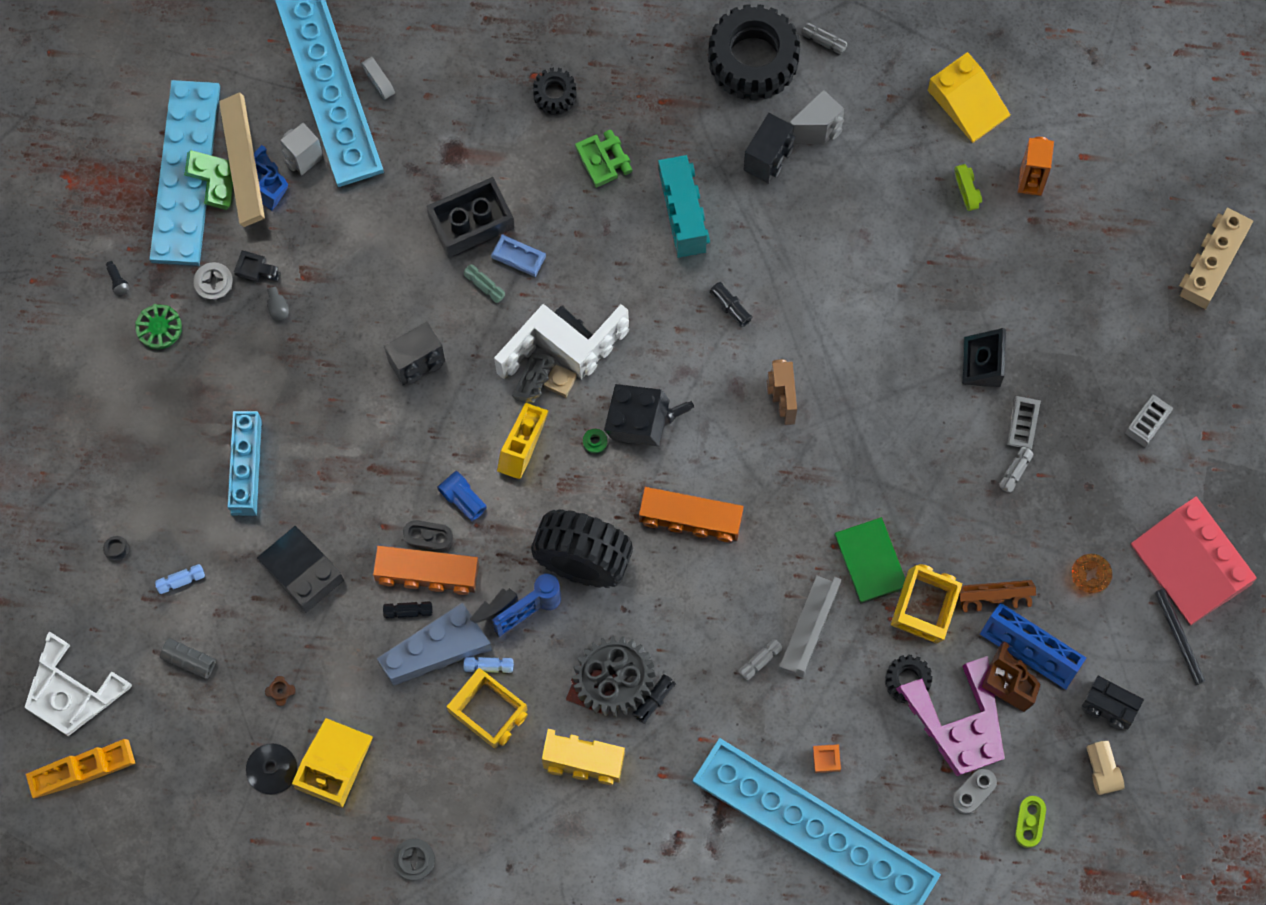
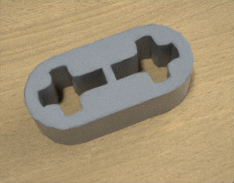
M373 57L361 62L366 75L384 100L395 94L393 86Z

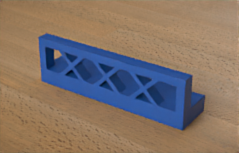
M1002 603L992 613L980 635L997 646H1000L1004 641L1008 643L1010 647L1007 650L1011 655L1022 660L1023 663L1065 690L1086 660L1085 656ZM999 613L1009 618V620H1006L1005 618L1001 617ZM1023 629H1026L1031 634L1026 633L1025 631H1023ZM1045 643L1051 645L1053 648L1048 647L1047 645H1045ZM1066 657H1069V658H1071L1072 660L1076 661L1077 664H1075V663H1073L1072 661L1068 660Z

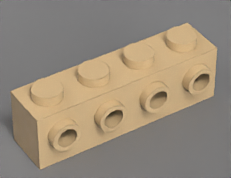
M1228 207L1223 215L1218 213L1212 225L1216 228L1213 235L1209 233L1206 235L1201 245L1205 248L1202 255L1196 254L1190 265L1194 268L1191 275L1186 273L1179 285L1183 288L1180 294L1182 298L1204 309L1207 308L1249 231L1253 220Z

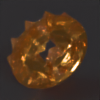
M1085 554L1079 557L1071 571L1073 582L1078 586L1079 590L1089 594L1100 593L1109 586L1112 580L1110 564L1105 558L1097 554ZM1097 566L1095 575L1098 579L1091 578V580L1086 581L1088 573L1085 570L1091 571Z

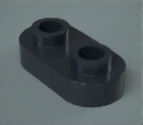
M413 520L408 522L403 529L404 539L412 547L445 551L453 544L452 531L445 525ZM418 531L421 533V536L413 538L412 534ZM439 536L446 538L442 543L437 542L436 539Z

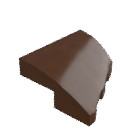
M1004 641L1000 644L989 666L982 687L1025 712L1035 704L1041 684L1034 675L1027 671L1026 665L1022 660L1017 662L1007 650L1010 647L1009 644Z

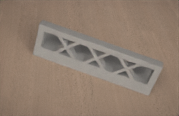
M818 575L816 576L779 669L801 678L804 677L842 579L834 577L833 581H830Z

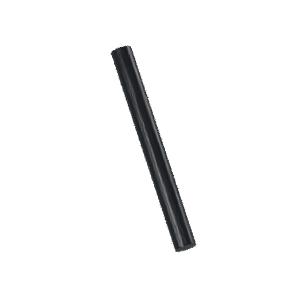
M1165 588L1155 592L1196 685L1202 684L1206 681Z

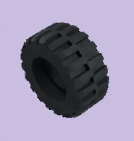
M751 4L743 5V9L739 10L738 7L730 10L729 16L724 14L719 18V24L714 25L712 35L709 38L708 62L710 63L709 69L711 74L715 76L716 83L719 86L725 85L724 91L729 94L735 92L737 93V98L740 99L748 96L751 97V100H758L759 96H763L764 99L771 98L772 92L779 94L784 90V85L789 86L793 80V75H796L798 69L800 39L799 35L796 34L797 29L793 23L788 24L789 18L785 14L778 15L777 9L770 7L768 10L762 4H757V7H751ZM759 38L770 43L776 50L777 55L766 65L751 67L737 61L732 55L731 50L741 40Z
M558 509L557 511L551 510L543 515L531 546L533 558L541 566L546 567L547 570L556 573L560 577L570 579V581L579 582L586 586L611 588L617 586L623 580L633 552V546L630 538L610 523H605L601 519L588 516L585 513Z

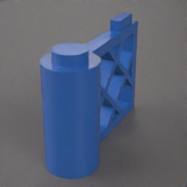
M551 574L540 575L534 583V591L492 619L496 634L499 637L539 609L546 611L556 609L561 602L558 579Z

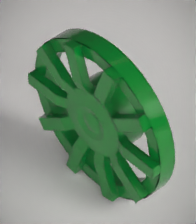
M153 304L141 311L135 322V330L139 340L145 346L152 349H164L173 345L178 340L182 331V322L178 313L170 306ZM158 309L164 310L161 316L158 315ZM153 310H154V315H155L154 318H152V317L148 314L149 312H151V311H153ZM168 311L173 314V316L165 319ZM144 316L150 320L149 323L142 322ZM174 319L177 320V325H169V324H168L169 322L173 321ZM140 326L148 327V329L140 332ZM169 329L177 330L174 336L168 332ZM147 333H151L148 341L142 337ZM166 335L170 340L163 343L162 337ZM154 337H158L159 344L151 343Z

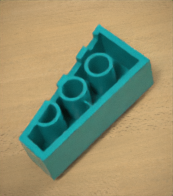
M687 155L658 160V171L677 258L706 253V244H710L708 229H705L703 222L705 221L703 207H700L698 201L700 199L699 187L694 185L693 177H695L693 162L689 163Z

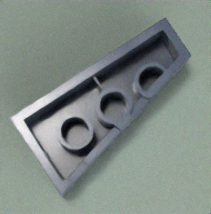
M463 603L377 658L380 667L393 686L425 675L427 672L445 668L447 665L455 662L464 661L466 657L492 651L490 642L478 624L470 620L472 616Z

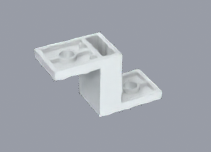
M542 304L494 357L496 372L503 379L508 375L512 376L520 367V361L524 357L528 358L531 356L537 344L568 370L576 373L579 379H582L585 375L589 376L596 369L598 360L610 354L614 342L617 339L622 340L628 333V309L620 304L588 340L547 306Z

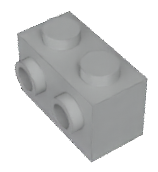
M304 123L295 129L288 130L283 135V139L280 140L283 147L281 152L286 158L284 162L290 170H297L301 176L324 158L319 139Z

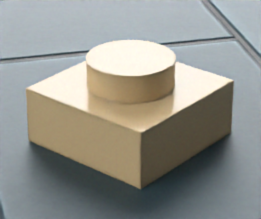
M556 364L548 376L549 380L544 383V388L567 398L577 378V374Z

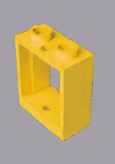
M915 565L908 570L891 626L937 644L945 639L963 583L955 581L956 578L952 575L935 573L927 565ZM916 579L947 591L936 626L905 614Z
M481 668L475 671L447 705V710L451 715L494 749L499 745L504 746L512 735L510 731L515 725L520 726L528 716L526 713L528 710L527 705ZM484 684L517 709L495 737L491 736L462 713V710Z

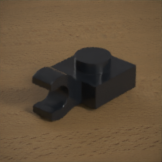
M243 250L234 269L235 276L257 282L260 275L278 282L281 272L278 271V267L265 264V256Z

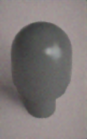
M276 287L267 289L270 298L267 300V307L271 317L277 321L286 319L289 315L286 299L283 295L278 294Z

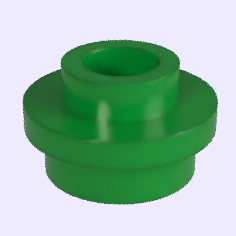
M590 429L583 436V446L588 452L600 453L607 446V436L600 429ZM592 437H598L600 439V441L596 444L592 443L590 440Z

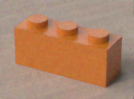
M1040 136L1029 138L1020 167L1018 193L1042 196L1051 170L1054 141Z

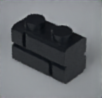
M1098 675L1082 706L1086 708L1087 714L1095 718L1102 716L1110 720L1109 725L1118 730H1123V728L1128 730L1144 699Z

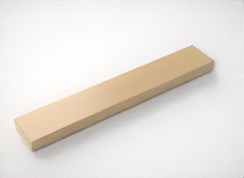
M239 92L219 101L239 223L246 227L265 219L245 99L244 95Z

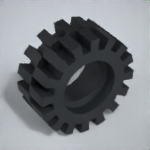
M553 67L550 68V72L547 73L545 69L542 71V76L540 74L536 76V81L534 80L533 96L539 109L543 108L545 113H548L550 110L551 115H556V111L563 114L564 109L568 111L571 109L570 105H574L577 95L576 83H574L573 76H569L568 71L562 73V68L554 71ZM558 84L563 87L564 93L559 98H550L545 93L546 88L549 85Z
M909 654L907 657H904L902 655L889 665L885 676V685L888 687V693L892 694L896 701L897 699H900L901 703L907 701L903 694H899L896 689L901 686L899 675L905 670L915 672L918 679H923L925 687L929 691L933 678L931 676L932 671L931 668L927 667L928 663L925 660L924 662L920 660L921 657L917 656L914 658Z

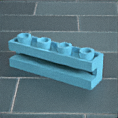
M233 411L228 509L231 515L257 516L262 420L257 411Z

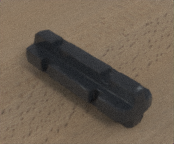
M424 601L421 604L407 602L397 603V605H393V603L383 605V616L386 619L394 618L395 616H398V618L418 617V614L431 616L433 613L430 601Z

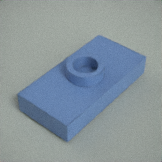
M501 235L491 254V258L536 277L546 258V253Z

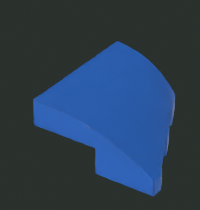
M261 145L254 152L262 204L273 210L286 192L288 183L278 173V167L275 162L270 161L266 154L267 149Z

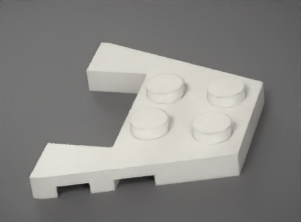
M49 632L25 709L69 736L128 691L132 685L113 672L110 673L97 693L80 684L55 667L70 645Z

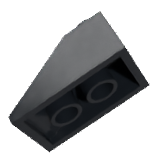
M296 526L291 528L257 557L260 563L305 613L344 581L341 572Z

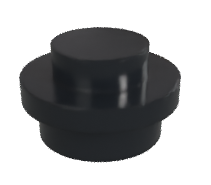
M113 536L106 540L103 551L108 559L120 561L127 556L129 545L124 538Z

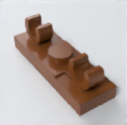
M1032 580L962 585L958 598L964 612H968L967 606L970 602L976 603L977 611H981L982 604L980 600H986L990 603H1002L1004 599L1012 598L1011 601L1014 608H1018V600L1025 598L1026 605L1031 607L1032 599L1030 596H1036V586Z

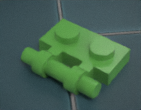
M612 130L604 132L606 140L600 142L596 134L575 144V148L596 188L617 179L618 175L615 171L617 168H621L624 175H628L633 171L628 155L624 154L620 147L621 141L619 137L615 136ZM612 150L615 159L610 160L606 151Z

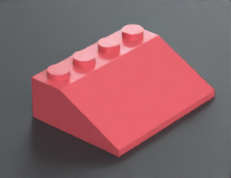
M1197 496L1173 511L1131 543L1133 549L1161 587L1165 588L1167 595L1190 626L1250 587L1257 579Z

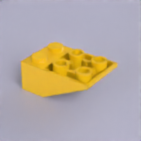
M325 718L302 759L292 785L296 790L343 808L373 736Z

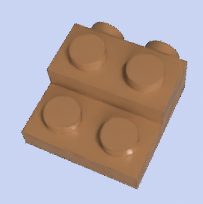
M784 359L772 361V369L768 372L767 392L772 394L773 402H779V415L784 417L785 425L795 424L797 402L793 362H787Z

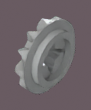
M212 262L201 266L196 271L193 284L196 292L205 300L213 299L216 301L218 298L225 297L228 291L232 290L233 278L226 266ZM212 274H214L217 281H220L216 283L215 290H213L210 284H207V282L211 281Z

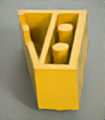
M547 730L542 763L543 768L548 769V773L559 776L563 772L573 774V778L579 780H588V777L597 778L599 783L613 785V782L619 783L625 748L595 740L593 742L579 740V736L572 734L569 738L555 735L556 730Z

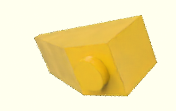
M528 403L524 404L501 449L497 472L521 479L547 418L548 410Z

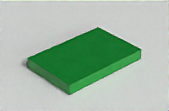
M882 517L835 532L834 536L860 604L902 590L905 576Z

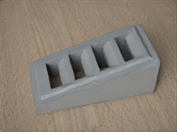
M1153 394L1130 424L1125 434L1146 448L1174 408ZM1155 403L1165 410L1164 414L1154 409L1151 405ZM1150 411L1160 419L1157 421L1146 412ZM1145 418L1155 426L1152 428L1141 419ZM1140 425L1141 427L1149 431V434L1147 435L1145 432H1143L1136 426Z
M1019 396L1014 397L1007 445L1020 448L1026 447L1032 450L1041 400ZM1020 406L1031 407L1032 412L1022 411L1019 408ZM1018 415L1031 417V421L1017 420ZM1016 425L1029 427V432L1017 430ZM1014 435L1027 436L1028 441L1014 439Z

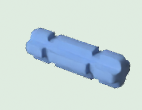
M197 564L190 567V570L184 569L168 575L167 579L163 577L156 580L157 591L163 594L168 592L170 588L176 589L192 583L193 579L197 581L204 578L205 574L202 566Z
M466 657L464 659V671L475 672V670L481 668L484 672L499 673V671L512 673L514 662L512 658L499 660V658L479 657L478 660H475V657Z

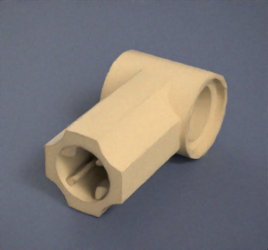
M1100 741L1088 745L1086 748L1094 772L1092 778L1097 794L1102 795L1123 790V776L1120 768L1116 767L1109 741Z

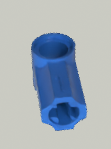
M458 471L452 473L437 486L444 498L451 504L454 503L470 521L481 516L487 508L486 504L470 489L469 483Z

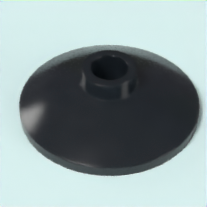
M271 743L258 747L249 756L246 764V776L249 783L254 789L263 794L273 795L287 790L292 785L297 773V762L294 755L288 748L280 744ZM267 764H275L274 770L267 771Z

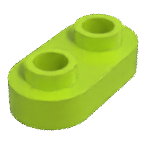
M966 164L955 166L956 181L967 210L979 209V203H982V196L980 190L974 187L973 181H975L972 168H967Z
M1037 796L1026 797L1019 807L1015 839L1024 848L1035 847L1042 838L1046 805ZM1028 807H1035L1036 814H1030L1027 810ZM1025 831L1031 832V840L1024 838L1023 833Z

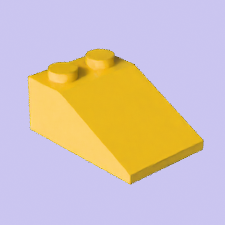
M968 52L930 78L928 92L972 143L1011 115L984 70Z

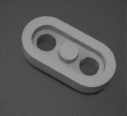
M979 769L974 772L953 797V806L956 811L961 814L973 813L994 791L997 785L994 773L988 769ZM982 777L986 778L988 785H981L979 779ZM969 796L971 803H963L962 797Z

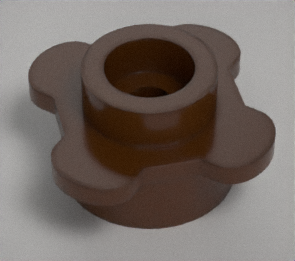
M277 676L270 684V687L265 689L266 696L272 697L278 706H284L288 697L296 692L294 685H289L283 676ZM279 689H282L283 692H282V693H278V690H279Z

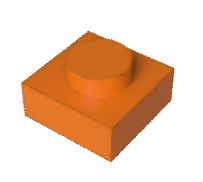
M839 744L813 746L815 773L841 771Z

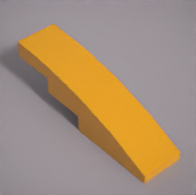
M122 739L103 748L96 747L77 756H67L27 773L26 777L32 798H38L111 774L135 764L129 740Z

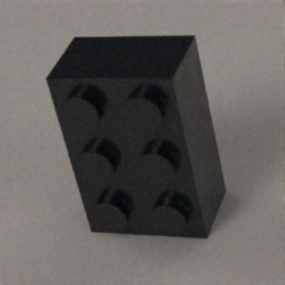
M494 177L426 206L428 217L448 258L515 228L514 218Z

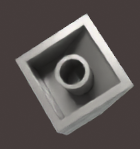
M823 90L790 121V124L794 125L793 135L796 136L793 144H825L830 139H836L843 130L842 123L844 122L845 109Z

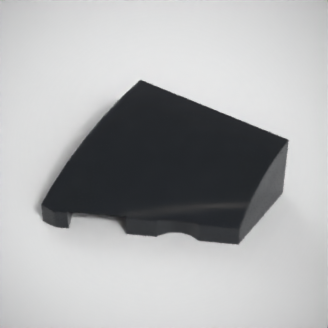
M502 588L490 604L485 601L470 620L478 623L495 618L518 602L517 594L510 588L507 591Z

